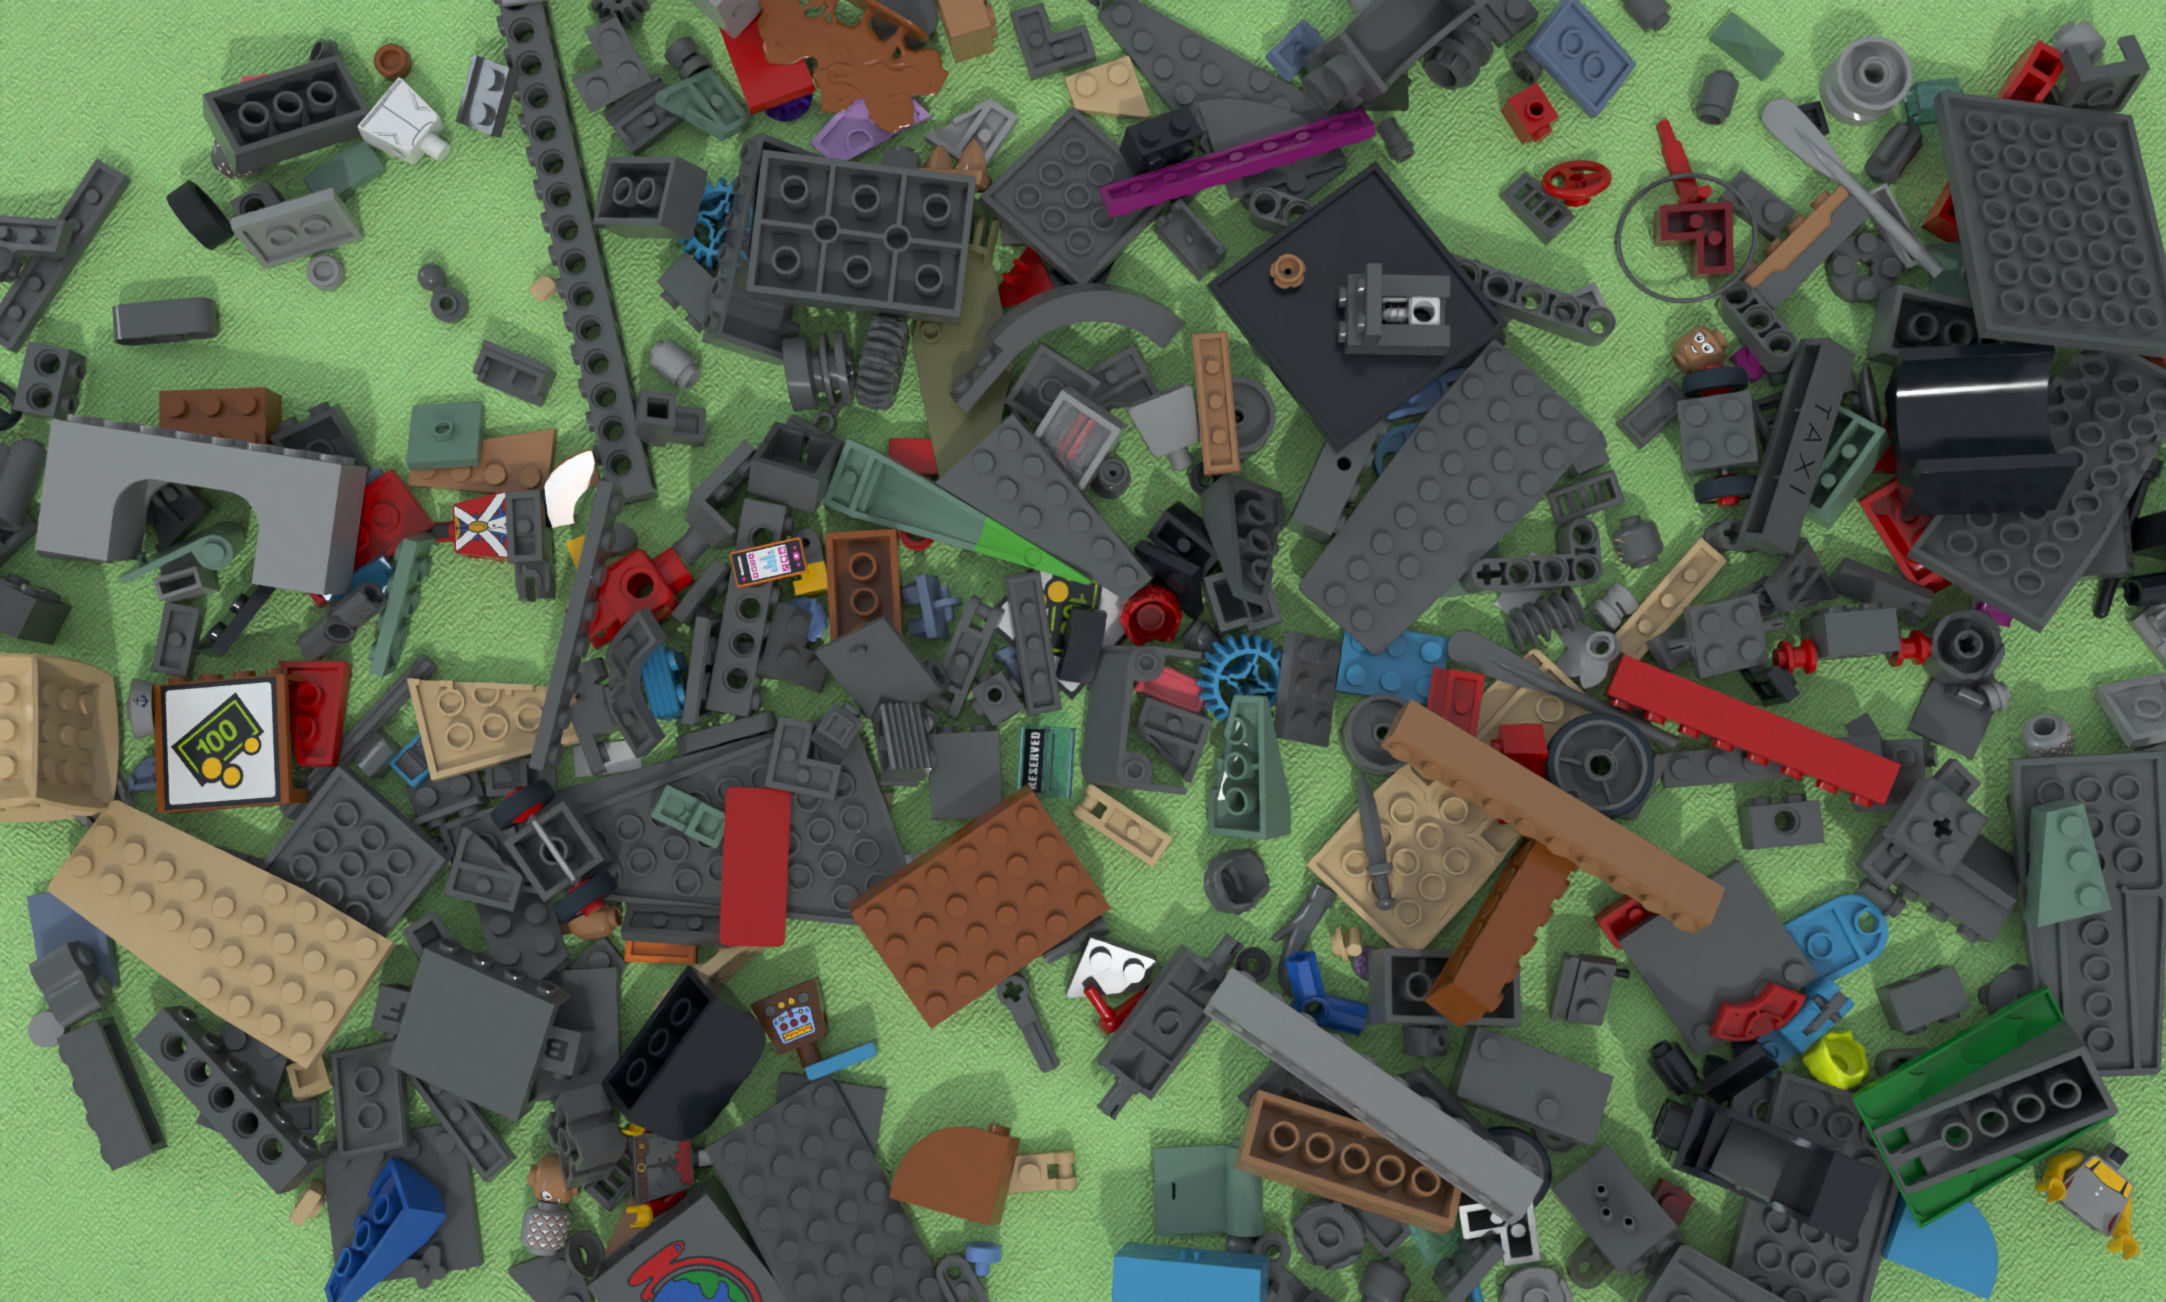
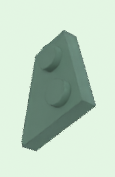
M711 68L657 92L655 97L657 105L720 141H724L748 129L752 121Z

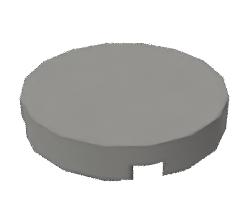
M1526 1265L1513 1271L1504 1281L1499 1296L1500 1302H1573L1572 1292L1566 1280L1554 1270L1541 1265Z

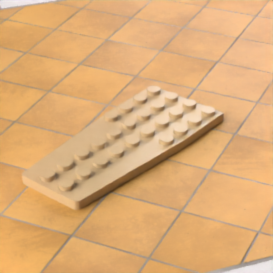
M1538 649L1529 650L1522 656V658L1539 668L1549 678L1586 694ZM1496 679L1482 693L1476 738L1490 746L1491 739H1497L1500 724H1543L1547 746L1551 737L1561 726L1576 717L1591 714V712L1545 691L1528 689ZM1407 764L1393 772L1372 792L1376 801L1387 863L1392 862V871L1387 876L1392 898H1396L1394 907L1384 911L1375 905V901H1378L1374 877H1370L1366 872L1369 861L1359 807L1309 859L1305 866L1333 892L1337 893L1338 897L1392 948L1424 949L1484 885L1522 834L1510 824H1498L1497 818L1487 814L1484 808L1470 800L1460 798L1451 788L1439 781L1427 778L1422 774L1421 770L1411 764Z
M113 800L107 805L109 809L100 814L49 883L48 891L214 1014L311 1071L396 944L296 885L121 801Z

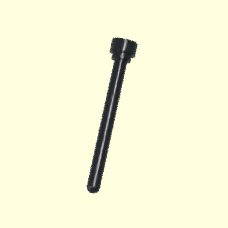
M2153 458L2127 503L2131 541L2149 484L2154 483L2155 478L2160 477L2164 465L2163 461ZM2120 578L2103 579L2093 611L2096 618L2104 619L2108 616Z

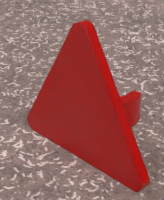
M1027 246L1020 258H1015L1012 261L1015 265L1010 272L1002 275L1003 282L998 287L1002 308H1014L1025 300L1055 287L1041 257Z

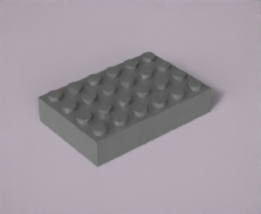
M763 150L746 287L749 298L751 300L960 325L976 177Z

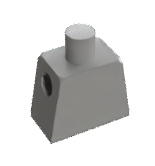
M1183 382L1124 405L1126 413L1154 458L1167 454L1173 471L1184 469L1193 464L1187 446L1197 443L1201 439L1193 391L1190 384Z

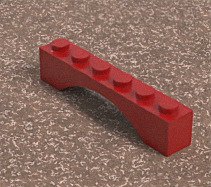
M2038 40L2020 55L1996 98L2041 103L2063 70V65L2060 61L2063 53ZM1947 181L1921 228L1947 243H1954L1960 238L1949 181Z

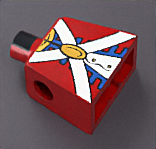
M505 492L455 503L453 505V521L435 523L436 541L438 543L454 542L455 553L463 557L508 562Z

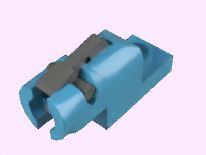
M1825 979L1820 985H1816L1805 995L1807 997L1803 1005L1786 1025L1779 1030L1775 1029L1765 1035L1756 1037V1040L1774 1055L1781 1067L1794 1053L1802 1055L1813 1043L1826 1034L1835 1023L1855 1006L1851 998L1845 997L1840 992L1841 988L1830 979ZM1780 1067L1776 1068L1766 1076L1771 1077Z

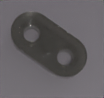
M1588 1237L1570 1255L1566 1263L1568 1277L1574 1284L1583 1289L1597 1287L1614 1269ZM1583 1262H1588V1271L1586 1273H1579V1265Z

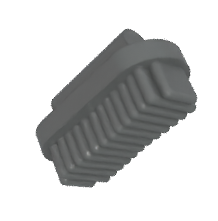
M1896 123L1887 132L1867 160L1865 170L1868 176L1882 185L1884 183H1887L1888 187L1890 184L1895 185L1905 167L1909 164V161L1915 157V154L1923 146L1921 142L1923 136L1920 128L1914 123Z

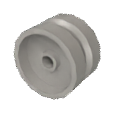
M1866 36L1852 42L1824 70L1820 81V98L1830 115L1844 124L1866 126L1876 122L1897 105L1908 93L1913 80L1912 64L1907 53L1892 40L1881 36Z

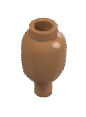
M603 902L605 905L588 917L583 914L567 923L559 921L562 935L572 933L582 940L606 937L614 931L615 927L622 925L621 910L617 905L611 906Z

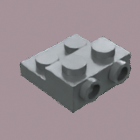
M1042 341L1004 403L1010 406L1008 411L1011 414L1016 412L1022 420L1026 421L1029 418L1040 425L1062 389L1071 386L1090 399L1100 384L1101 379Z
M325 401L310 408L308 412L311 416L298 421L296 416L284 420L276 425L279 431L270 436L271 441L276 446L356 458L355 465L365 466L367 471L372 468L355 438L357 433L339 403L330 406L328 401Z

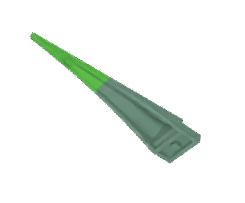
M847 438L822 504L856 519L951 544L1085 585L1093 584V581L1084 574L886 452H881L855 439Z

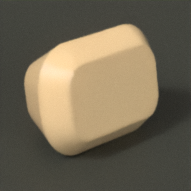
M543 275L530 286V291L536 299L546 301L557 292L556 281L549 275Z

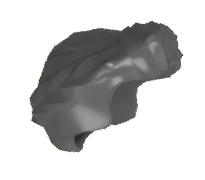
M1244 848L1242 850L1231 849L1228 852H1221L1209 862L1203 884L1209 902L1217 911L1227 914L1233 913L1238 916L1255 907L1259 899L1264 898L1269 893L1270 879L1263 871L1264 865L1256 851L1252 848Z

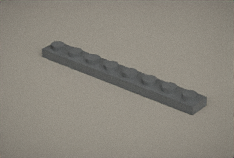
M599 480L529 768L541 771H554L555 765L560 763L563 756L564 745L561 744L563 730L567 729L571 723L573 710L569 706L572 694L578 691L581 683V673L578 672L581 657L585 658L589 650L590 637L587 636L590 622H594L598 614L599 602L596 601L599 586L602 587L607 577L608 569L607 565H604L607 551H611L614 547L616 530L613 527L616 515L622 513L625 503V495L622 494L623 487L615 483Z

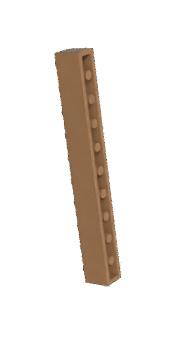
M1410 699L1397 712L1381 744V747L1389 751L1395 759L1411 764L1421 770L1422 774L1427 778L1439 781L1451 788L1460 798L1474 802L1484 808L1485 812L1490 816L1504 820L1514 826L1520 834L1534 838L1544 844L1553 854L1567 858L1577 864L1583 872L1595 875L1607 882L1616 892L1627 894L1642 903L1646 910L1658 913L1670 920L1679 930L1695 934L1712 924L1725 890L1723 886L1416 701Z

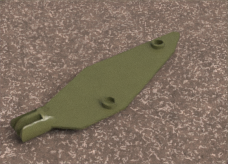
M974 214L972 216L970 240L974 227ZM979 216L973 243L970 244L969 242L960 325L917 320L912 339V349L939 479L1001 424L1005 406L1004 401L1007 397L1013 370V361H1011L967 413L949 395L953 391L952 386L956 379L963 373L967 374L974 367L978 354L985 347H991L994 344L985 332L1003 316L992 262L1001 221L993 218L985 248L984 242L988 226V217Z

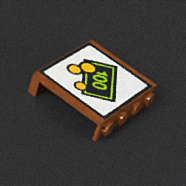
M288 668L266 669V675L256 676V671L233 672V678L223 679V674L200 675V681L191 682L190 677H169L168 684L153 685L157 813H182L308 803V789L292 788L288 685H292V682L303 681V676L288 674Z

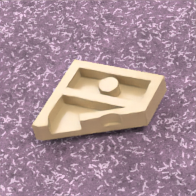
M1129 55L1064 77V83L1073 107L1082 115L1092 116L1094 114H1101L1105 117L1119 119V116L1140 118V121L1151 118Z

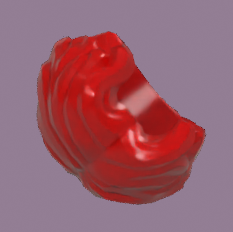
M1149 585L1142 587L1126 600L1121 610L1119 621L1129 640L1136 646H1142L1155 639L1160 642L1171 643L1178 632L1183 614L1175 594L1167 591L1165 587Z

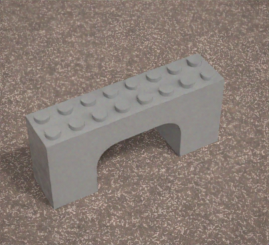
M67 414V421L51 419L35 550L104 561L138 560L136 556L142 553L147 509L151 498L164 485L179 483L233 492L243 497L252 506L258 519L259 529L251 584L320 595L350 593L367 467L355 465L356 458L321 454L320 452L252 443L238 439L220 438L212 435L144 426L130 422Z

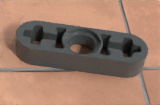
M769 711L677 737L675 741L679 756L694 754L772 732L777 728V720L774 711Z

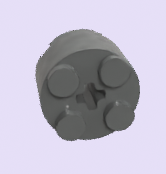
M1960 610L1932 621L1923 630L1924 636H1927L1931 642V655L1926 658L1922 666L1935 680L1949 685L1966 684L1983 678L1994 672L2003 660L2005 643L2002 644V638L1999 633L2002 631L1995 620L1977 610Z

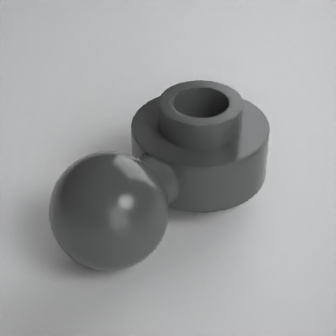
M434 263L423 265L418 271L417 279L421 287L434 293L430 302L434 316L449 324L462 321L469 310L466 296L454 288L445 286L446 274L442 267ZM446 299H452L453 307L449 311L443 309V302Z
M1269 1232L1263 1234L1257 1241H1253L1251 1237L1229 1235L1225 1241V1249L1230 1252L1267 1255L1269 1248L1278 1247L1280 1255L1276 1259L1269 1258V1271L1282 1270L1291 1259V1247L1286 1238L1279 1233Z

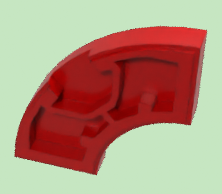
M1769 981L1765 989L1751 1000L1741 1003L1722 1001L1708 1034L1714 1038L1726 1041L1741 1042L1755 1040L1756 1037L1765 1035L1775 1029L1779 1030L1786 1025L1799 1011L1807 996Z

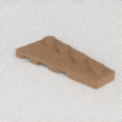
M550 429L482 440L480 466L410 470L408 485L418 488L484 494L542 490L547 478L554 470L558 431Z

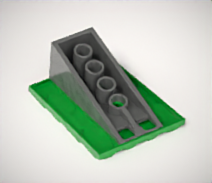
M2046 984L1998 1009V1012L1958 1032L1955 1037L1899 1065L1900 1068L1865 1085L1851 1095L1919 1229L2108 1121L2115 1114L2120 1113L2085 1045L2065 1020Z

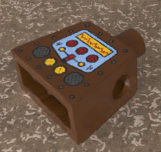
M819 977L750 1004L754 1014L780 1055L796 1049L803 1068L823 1060L816 1040L830 1034V1027Z

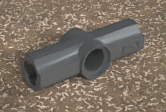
M373 581L360 583L344 598L331 600L328 604L327 612L298 636L296 645L300 648L302 655L311 661L317 658L323 659L338 645H346L353 642L357 630L386 607L388 597L383 593L382 587Z

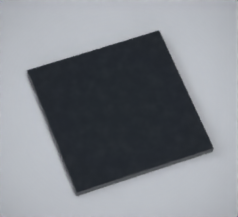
M1376 161L1207 284V290L1336 453L1350 445L1508 326L1507 322ZM1292 254L1303 261L1306 270L1303 273L1304 280L1298 287L1293 288L1290 286L1287 289H1283L1274 283V277L1270 275V268L1272 263L1278 260L1279 256ZM1367 263H1382V274L1450 276V298L1446 299L1445 325H1450V347L1445 356L1344 354V343H1338L1339 321H1344V308L1338 307L1339 286H1345L1348 274H1363ZM1290 269L1284 271L1286 275L1291 274ZM1423 309L1413 311L1417 320L1421 322L1431 320L1427 311Z

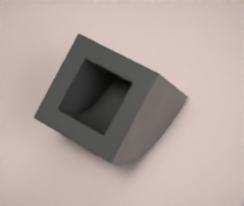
M378 729L353 755V759L369 778L383 779L393 769L389 763L403 748L383 729Z

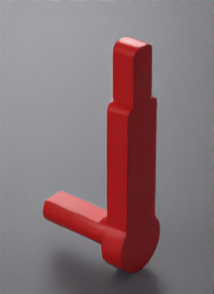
M1669 120L1660 121L1656 125V130L1663 146L1661 153L1669 174L1692 173L1683 146L1679 140H1676ZM1695 178L1672 180L1679 197L1678 204L1707 203L1706 199L1712 192L1709 185L1698 188Z
M1152 982L1145 987L1144 991L1137 992L1115 1009L1106 1004L1093 984L1088 985L1083 990L1100 1015L1101 1019L1098 1025L1105 1034H1110L1120 1027Z

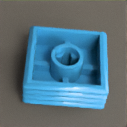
M660 645L648 657L642 667L641 677L652 715L656 719L671 722L672 719L678 720L679 717H683L687 689L683 673L688 672V665L683 652H677L675 649Z

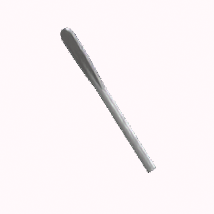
M1779 98L1766 105L1762 113V123L1777 140L1817 172L1841 185L1934 278L1938 277L1946 269L1846 171L1843 162L1827 139L1792 101Z

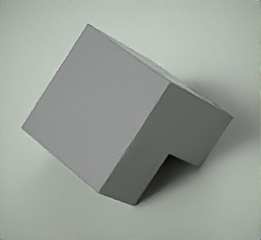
M192 551L160 566L161 577L153 579L159 600L174 604H182L220 592L215 571L203 567L196 560Z

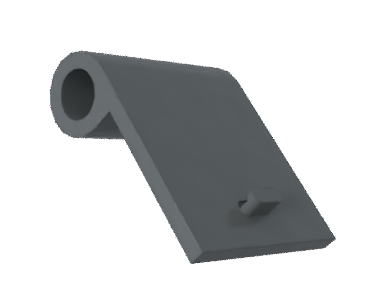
M23 438L22 441H14L11 446L0 443V529L20 531L46 465L47 451L44 449V445L37 440Z
M886 615L817 648L815 651L818 658L860 707L864 717L872 720V716L880 704L921 703L948 690L950 686L949 676L943 664L936 658H930L922 662Z

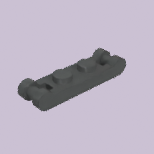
M974 594L969 598L942 661L950 680L948 691L955 694L954 699L945 696L944 692L927 699L925 703L926 706L934 710L938 707L948 712L947 716L956 721L965 708L966 700L997 627L1005 613V609L996 605L992 608L982 603L983 599ZM975 616L986 620L983 628L973 624Z

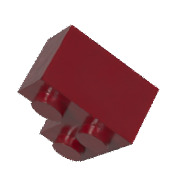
M1732 202L1660 205L1654 211V247L1690 245V280L1728 277L1734 273Z

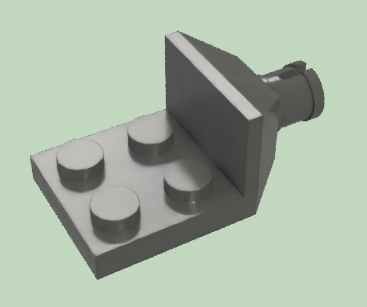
M745 439L689 496L686 522L691 527L677 543L675 542L672 545V548L690 565H693L700 555L711 546L717 550L736 546L738 530L718 510L722 506L724 508L729 507L739 496L737 491L746 481H749L751 458L755 454L756 449Z

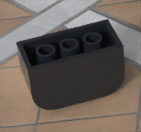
M688 965L601 1084L627 1121L668 1140L684 1141L692 1139L703 1133L713 1124L721 1111L729 1104L730 1099L743 1081L750 1075L763 1054L766 1043L765 1031L761 1023L728 986Z

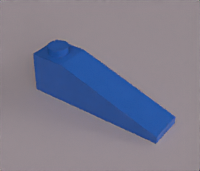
M391 1157L367 1194L373 1199L365 1216H357L353 1225L356 1228L354 1240L350 1248L345 1247L342 1249L324 1288L328 1302H356L428 1242L447 1216L439 1189L398 1157Z

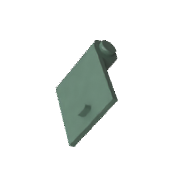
M233 521L218 522L148 557H145L147 555L145 551L138 554L136 557L139 561L123 574L120 579L125 584L191 551L203 567L209 570L224 569L245 546V531L239 524Z
M1241 1137L1233 1138L1232 1144L1152 1147L1155 1236L1227 1232L1229 1235L1236 1237H1255L1264 1234L1262 1177L1233 1168Z

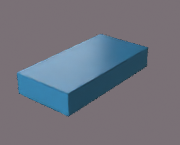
M872 1039L827 1056L817 1063L806 1066L804 1069L808 1080L811 1079L812 1081L875 1057L879 1048L876 1040Z

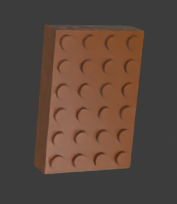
M1026 784L849 903L850 914L931 1029L1111 908L1029 784Z

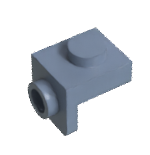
M1302 19L1265 58L1289 82L1304 68V65L1299 60L1324 40L1316 28L1311 26L1305 19Z

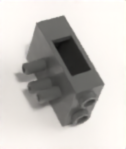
M1608 1144L1551 1189L1554 1197L1621 1278L1627 1273L1632 1277L1648 1265L1647 1257L1656 1250L1660 1254L1665 1252L1677 1241L1675 1235L1678 1233V1227Z

